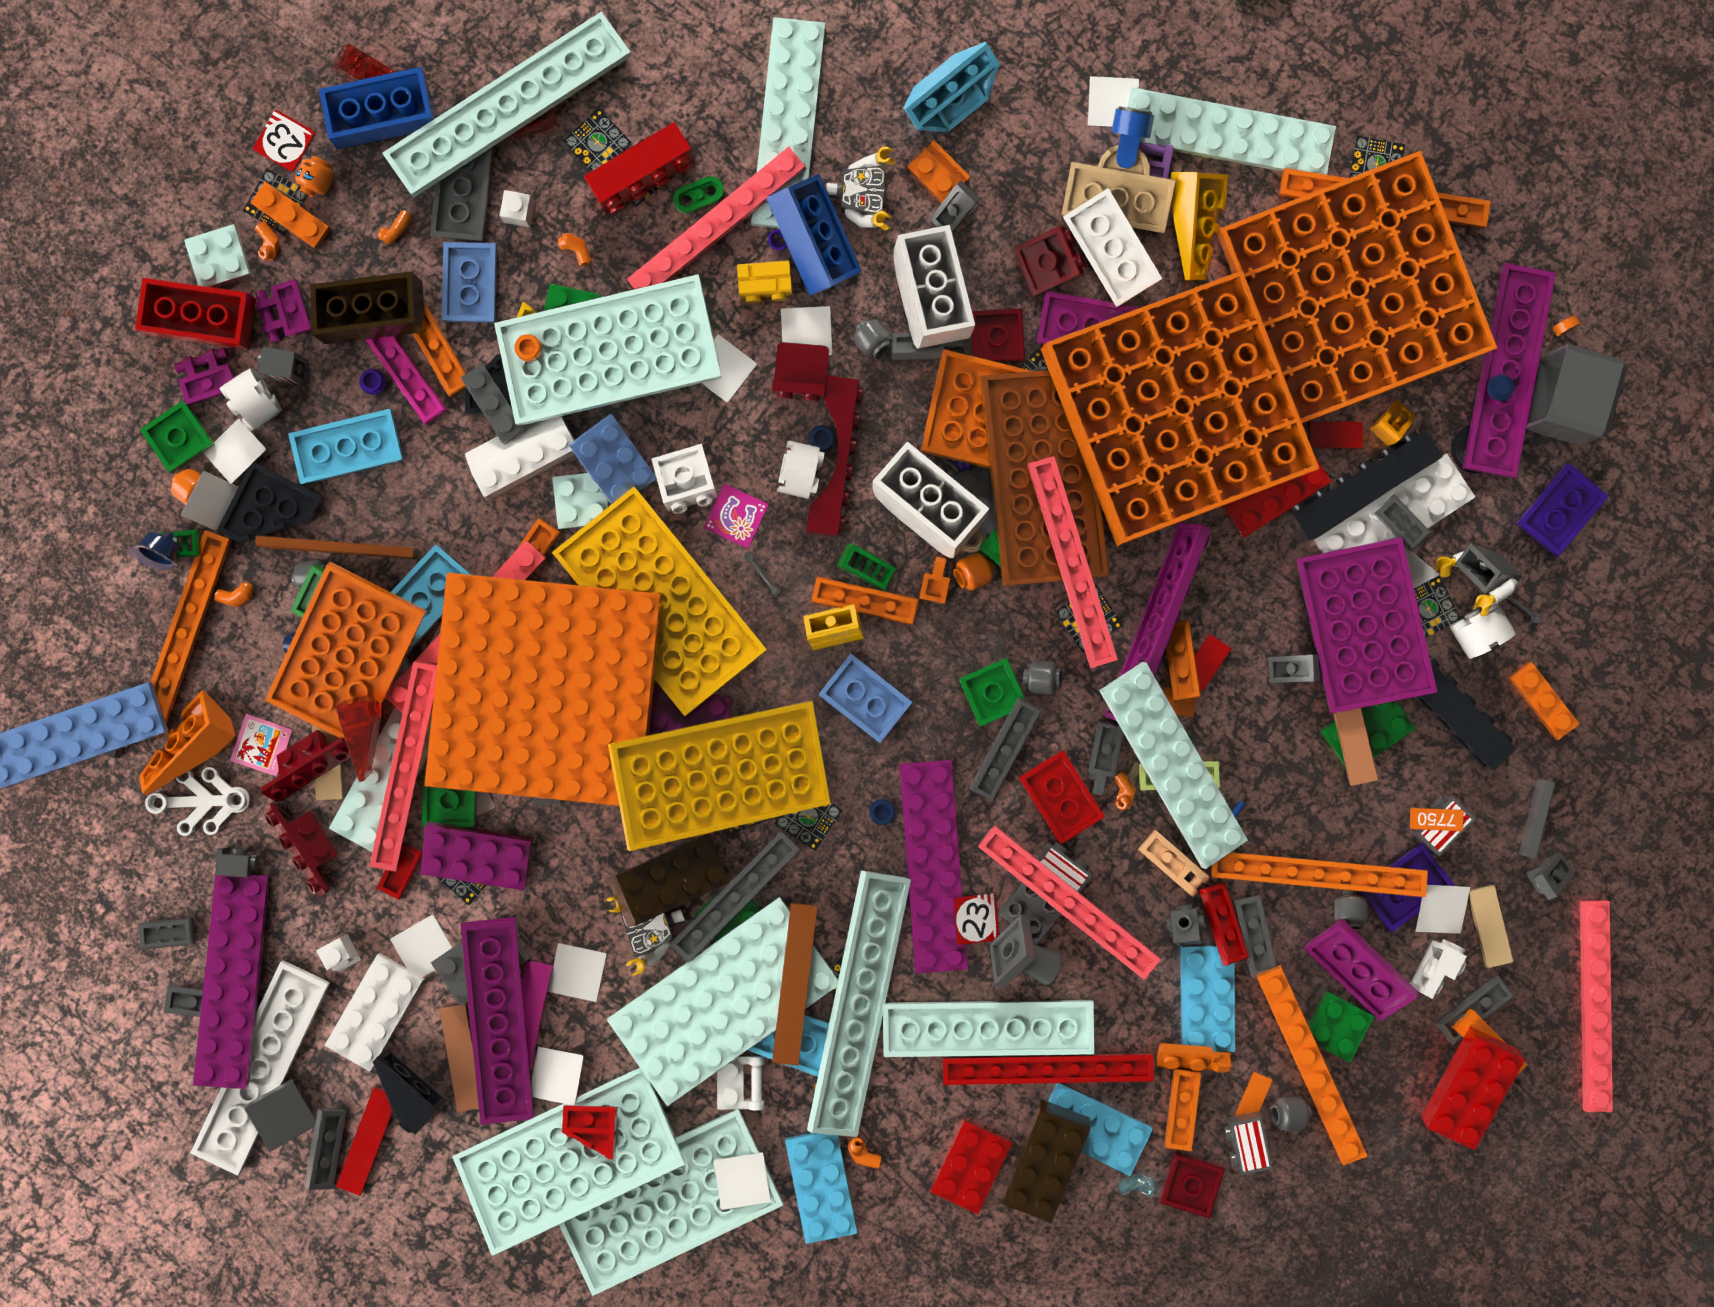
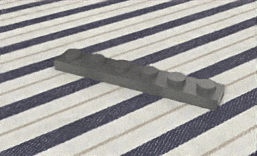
M781 830L669 945L689 963L800 848Z

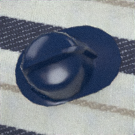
M150 531L139 544L132 546L129 552L136 560L149 567L167 570L177 566L176 559L180 546L172 540L173 532L160 534Z

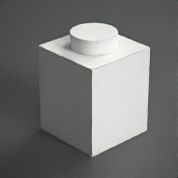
M504 190L500 217L507 224L530 228L535 201L529 194Z

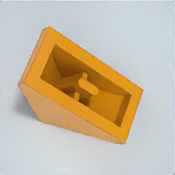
M1396 399L1369 429L1387 446H1390L1403 437L1416 416Z

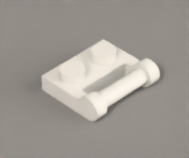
M739 1055L717 1071V1110L765 1109V1101L762 1100V1065H764V1056ZM744 1065H751L752 1099H744Z

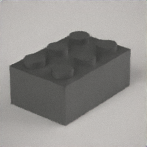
M501 914L500 916H498V917L495 918V919H501V918H504V917H503V915ZM517 937L519 963L522 965L531 957ZM461 941L431 962L459 1006L468 1002Z

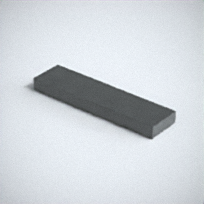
M1020 697L1017 698L969 787L971 791L991 801L995 799L1042 712L1040 707Z

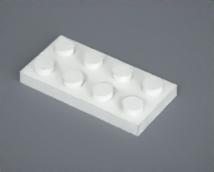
M1109 188L1063 216L1117 308L1163 280Z
M381 953L377 954L324 1046L370 1072L374 1068L373 1061L382 1054L425 979Z

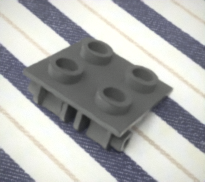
M1023 882L998 912L1010 923L1019 915L1028 917L1032 941L1035 945L1039 944L1062 916L1059 911Z

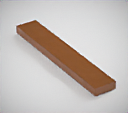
M256 536L255 541L257 547L413 560H417L419 557V549L409 547Z
M791 902L772 1063L799 1065L817 905Z

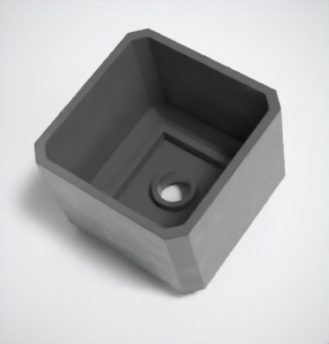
M1568 343L1545 354L1540 362L1536 376L1526 430L1575 445L1609 433L1611 424L1616 416L1617 403L1623 391V383L1628 369L1624 360Z

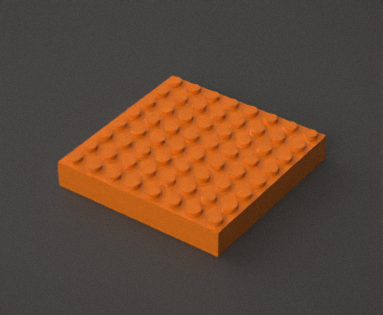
M1421 150L1225 226L1217 234L1231 273L1234 274L1239 271L1244 273L1302 424L1497 349Z
M1243 271L1046 342L1041 348L1116 546L1320 469Z
M447 573L425 786L619 806L608 744L649 735L663 595L659 593Z

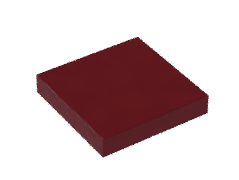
M1022 308L972 311L975 327L971 334L973 357L998 363L1025 362Z
M1173 1151L1159 1203L1210 1219L1225 1167Z

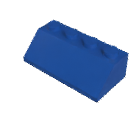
M422 67L319 89L328 139L337 150L412 134L437 118L434 102Z
M820 174L766 197L809 296L862 271Z

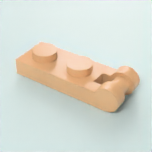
M1155 829L1138 848L1143 855L1192 897L1198 893L1197 888L1210 879L1204 871ZM1191 871L1195 876L1188 883L1184 878Z

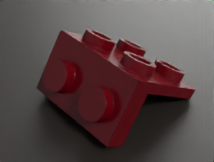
M780 342L777 345L772 393L776 394L778 399L793 400V396L803 397L804 401L819 402V398L824 399L829 359L828 347Z

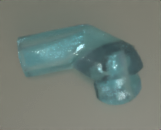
M1134 1174L1117 1184L1123 1196L1137 1190L1144 1193L1147 1197H1153L1158 1191L1156 1182L1142 1174Z

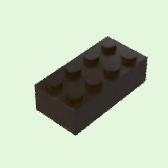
M412 271L310 284L312 335L323 344L425 332L423 282Z
M710 834L695 838L607 878L628 927L637 926L730 882Z
M1040 1099L1002 1190V1204L1052 1223L1089 1135L1090 1118Z

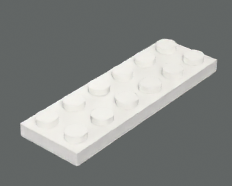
M1444 454L1441 459L1367 504L1315 538L1314 541L1322 553L1397 538L1374 515L1392 495H1396L1427 528L1475 498V495L1448 454Z

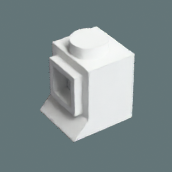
M348 934L316 950L326 970L332 968L333 971L340 972L361 960Z

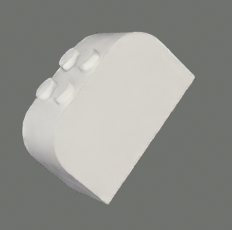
M950 225L898 235L894 247V266L909 330L915 347L919 349L970 338L975 322Z
M906 442L873 480V493L876 498L915 533L949 558L956 556L988 518L989 508L909 442Z

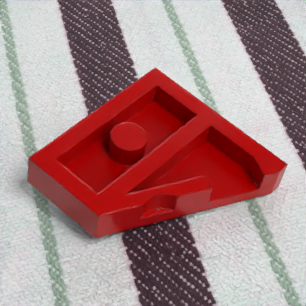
M563 1105L562 1133L604 1155L605 1158L613 1160L615 1159L618 1107Z

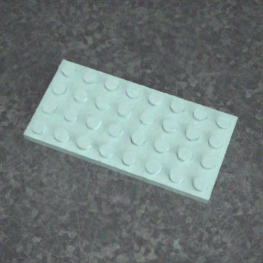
M699 274L494 323L515 424L517 426L722 378ZM531 334L541 342L542 354L536 361L525 362L516 355L514 345L520 336Z
M778 897L700 952L689 963L683 964L607 1018L608 1023L667 1106L776 1030L790 910L781 897ZM814 944L805 1009L836 988L838 984V978Z
M641 1068L576 1097L575 1106L618 1107L615 1159L613 1160L605 1158L604 1155L562 1133L563 1105L568 1104L557 1106L452 1156L492 1256L686 1165L656 1091Z
M740 1109L728 1112L676 1137L686 1165L559 1225L592 1296L783 1206L784 1202L765 1164L771 1202L721 1210L714 1160L760 1153Z

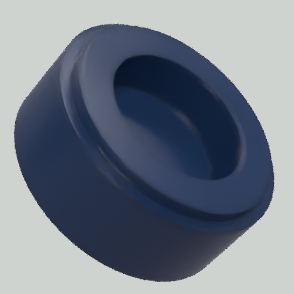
M819 425L811 430L809 443L811 446L819 447L820 452H826L834 445L835 436L829 427Z
M878 799L871 804L869 816L875 824L887 825L895 817V808L889 800Z

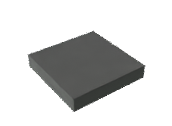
M293 1079L244 1105V1110L269 1152L315 1127L316 1118Z

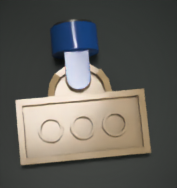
M1123 106L1115 109L1111 132L1121 134L1119 144L1109 148L1101 156L1098 166L1071 162L1061 215L1070 213L1109 188L1132 228L1165 233L1176 180L1149 175L1150 165L1147 157L1138 148L1140 137H1151L1155 115H1152L1153 112Z

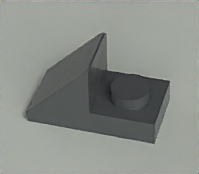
M960 181L933 213L930 220L937 227L950 225L951 232L953 233L975 211L974 206L980 198L963 181Z
M1318 655L1268 657L1269 683L1320 681Z
M1560 851L1529 870L1526 874L1537 892L1544 894L1550 900L1560 894L1575 873Z

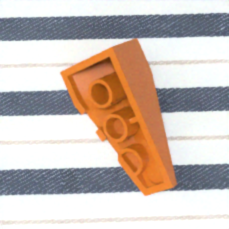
M202 690L185 707L181 713L184 719L176 730L171 728L167 734L168 740L163 750H156L140 774L142 794L148 795L217 755L226 745L232 742L235 732L231 718L205 691Z

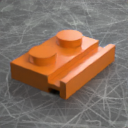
M935 140L907 166V170L940 203L945 200L956 184L960 181L966 183L970 180V176Z

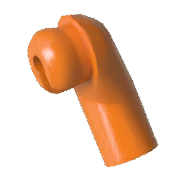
M401 210L390 229L382 227L379 230V240L384 241L385 244H393L408 227L413 218L412 215L405 210Z
M263 221L255 227V231L263 239V245L260 247L261 250H258V256L262 260L271 261L277 256L279 238Z
M564 233L562 237H559L557 241L559 248L574 251L580 266L592 263L586 242L571 233Z
M243 582L233 592L218 589L214 600L226 605L240 607L252 598L254 587L248 582Z
M1121 770L1113 778L1119 786L1115 805L1120 810H1126L1133 804L1136 788L1125 772Z
M855 1137L851 1139L848 1143V1150L854 1162L859 1165L879 1169L881 1156L868 1153L861 1138Z

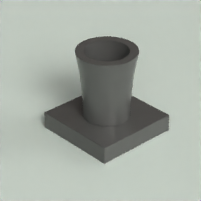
M1019 915L990 944L994 985L1000 988L1007 986L1020 972L1031 976L1043 985H1048L1056 978L1060 970L1061 955L1059 951L1033 944L1030 920L1026 916Z

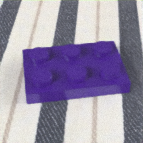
M1566 463L1515 524L1552 555L1558 557L1609 496L1570 463Z
M1421 842L1388 866L1427 870V885L1455 886L1426 846ZM1359 891L1362 896L1368 899L1370 907L1389 932H1394L1420 911L1422 897Z

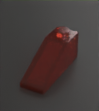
M349 43L342 45L331 69L351 81L395 73L391 68Z
M373 694L343 700L335 707L359 782L365 781L372 774L381 721V706L377 700L375 701Z

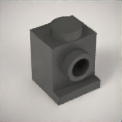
M230 847L217 848L215 875L237 877L255 875V871L259 867V856L247 853L248 849L231 848V852Z

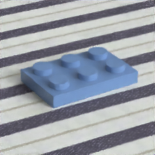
M443 242L442 321L496 323L497 244Z
M609 414L568 445L610 504H613L632 487H635L640 492L657 479L612 414Z
M852 654L847 657L818 694L879 743H881L912 703V701Z

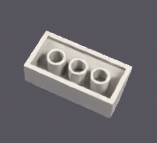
M563 416L523 425L526 431L505 445L497 436L465 453L471 473L485 498L491 500L575 455L568 446L575 438Z

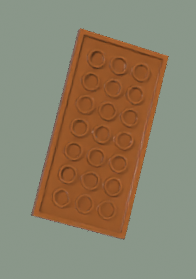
M1049 370L982 375L980 381L1003 587L1063 581L1027 466L1029 463L1052 456L1055 457L1092 578L1108 577L1101 504Z

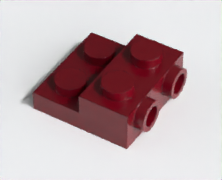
M1057 226L1013 248L1033 297H1037L1057 286H1063L1085 275L1083 269L1086 268V263L1080 253H1075L1072 245L1076 243V240L1070 229L1066 230L1063 226Z

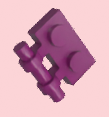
M293 279L271 286L273 297L267 298L265 290L255 292L258 301L255 304L258 312L262 314L264 321L262 327L264 333L268 334L270 343L281 341L278 331L284 329L285 336L288 338L312 331V324L298 280ZM277 307L280 319L274 321L271 309Z
M225 347L217 350L212 348L206 350L205 354L196 357L188 356L183 358V361L174 364L178 374L186 371L188 377L178 380L186 405L191 406L223 395L220 387L235 378L230 364L227 363L221 366L219 364V360L228 357ZM209 364V370L197 372V367Z

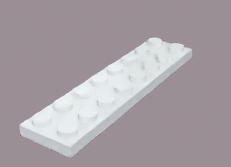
M284 960L280 962L256 1013L249 1088L220 1089L190 1152L191 1154L235 1175H239L242 1172L259 1136L258 1131L244 1110V1105L284 1083L330 982Z

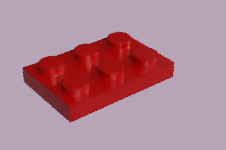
M1064 750L1059 751L1018 777L1060 845L1105 817Z
M964 1119L930 1192L978 1215L1012 1142Z

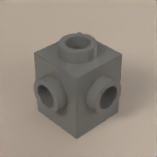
M1192 905L1178 906L1177 911H1170L1171 919H1167V929L1169 935L1173 934V943L1176 946L1203 944L1202 931H1206L1205 916H1200V912L1197 909H1193ZM1189 922V925L1184 928V925Z

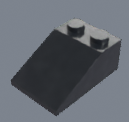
M388 1048L375 1058L373 1064L394 1116L399 1120L400 1127L406 1132H412L416 1135L443 1106L447 1099Z

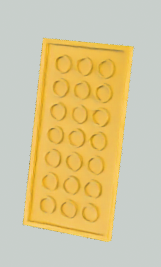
M632 487L552 552L579 586L659 593L663 595L655 680L684 716H687L767 651L635 487Z
M813 701L608 744L627 850L629 851L831 804Z

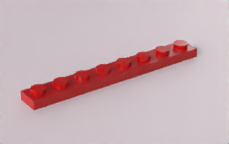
M1152 1053L942 1057L943 1085L1154 1081Z

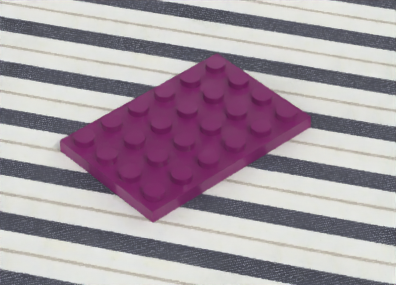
M1402 537L1296 559L1315 649L1319 656V667L1330 714L1437 693Z

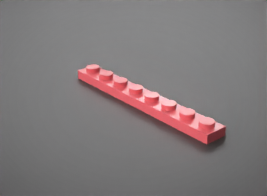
M790 146L787 147L627 278L628 282L634 289H639L670 281L766 203V197L782 190L807 168Z
M1052 456L1029 463L1027 465L1090 668L1118 660L1055 457Z
M525 540L492 577L528 580L547 558ZM440 634L415 661L437 665ZM413 663L395 681L386 696V699L401 713H403Z
M415 660L413 662L370 867L395 872L397 870L433 705L437 665Z
M996 825L979 843L978 847L1142 979L1145 980L1160 962L1161 958Z
M1580 900L1583 1110L1585 1112H1613L1610 901Z

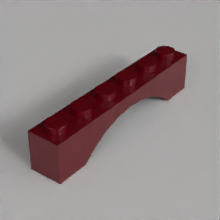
M827 376L824 405L830 413L836 428L838 457L835 470L828 485L809 507L807 534L838 538V532H844L846 517L841 516L842 506H847L849 491L844 490L845 481L851 480L853 465L848 464L849 454L855 453L856 439L851 437L853 428L858 429L860 413H855L856 402L861 403L863 387H858L859 379Z

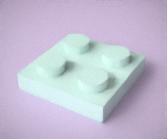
M229 225L184 240L198 286L215 288L252 276L236 225Z
M588 473L552 477L559 530L584 527L609 507L608 500Z

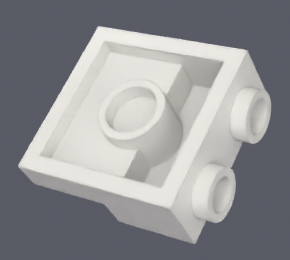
M702 444L652 458L667 512L672 511L674 514H680L685 512L688 506L694 504L707 506L713 502L712 499L718 498Z
M1444 939L1441 943L1432 940L1410 984L1417 991L1433 999L1434 995L1439 994L1443 988L1444 976L1455 980L1456 976H1460L1466 966L1465 959L1467 957L1463 955L1465 949Z

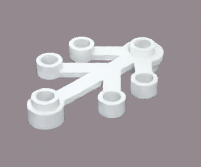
M206 767L202 771V779L205 782L212 783L223 795H212L194 778L193 771L189 770L187 772V780H183L181 776L177 777L176 780L179 783L185 784L197 796L167 797L162 792H156L148 795L145 800L146 809L153 814L163 813L168 808L197 807L186 820L179 822L177 825L178 833L182 836H188L194 833L195 825L213 806L223 807L213 819H209L204 823L203 830L208 835L219 833L222 828L221 824L232 813L245 811L249 807L251 799L248 791L244 788H232L220 777V772L216 767ZM209 770H212L215 774L212 780L207 777ZM236 795H239L241 797V803L239 805H237L234 802V797ZM157 798L162 799V807L156 805ZM211 822L215 823L216 829L214 832L209 830V824ZM184 823L190 826V830L187 833L183 831Z

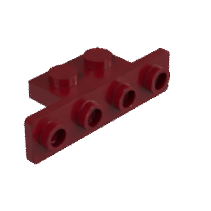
M316 730L276 755L279 776L260 788L261 794L275 802H280L359 752L358 747L344 738H339L326 746L324 733Z
M275 803L268 804L264 809V817L271 827L276 828L279 833V842L284 849H289L293 855V864L299 872L303 871L308 879L306 883L313 894L317 893L319 898L322 897L329 889L316 868L338 855L311 811L287 823Z

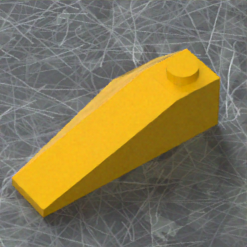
M1171 172V179L1176 180L1171 200V209L1185 280H1205L1213 252L1210 245L1213 233H1218L1220 226L1216 223L1219 210H1224L1226 204L1228 175Z

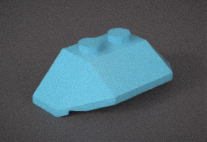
M984 42L954 54L913 87L903 109L917 130L949 132L988 101L996 71L998 72L1000 66L988 43Z

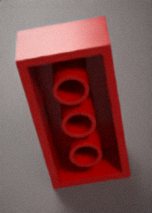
M674 121L584 175V178L606 216L610 213L615 215L625 208V204L631 200L639 201L648 194L647 191L655 186L660 188L670 181L671 176L677 173L681 175L689 171L693 167L692 164L695 163L689 144Z
M142 278L135 330L148 336L249 350L256 298L247 292Z
M1470 1026L1421 1114L1426 1128L1475 1150L1525 1061L1518 1048Z

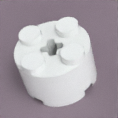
M253 368L245 370L220 387L223 395L229 400L227 406L235 416L240 414L243 417L242 422L250 432L282 411L274 394L271 395L268 390L269 386Z
M788 440L786 447L791 448V450H787V454H784L778 482L783 483V486H779L777 492L808 499L810 495L816 494L819 478L815 477L816 470L822 467L824 452H820L819 447Z
M1492 603L1487 616H1480L1481 612L1475 609L1464 616L1466 621L1462 619L1450 626L1454 636L1469 659L1490 651L1491 647L1505 643L1516 634L1499 603Z

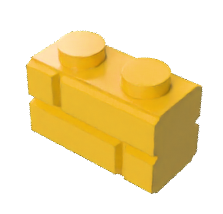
M789 260L737 265L739 296L741 300H746V303H760L761 298L770 297L772 301L779 302L787 300V296H792Z
M855 604L844 606L842 609L836 608L803 616L807 639L813 650L864 639L860 616Z

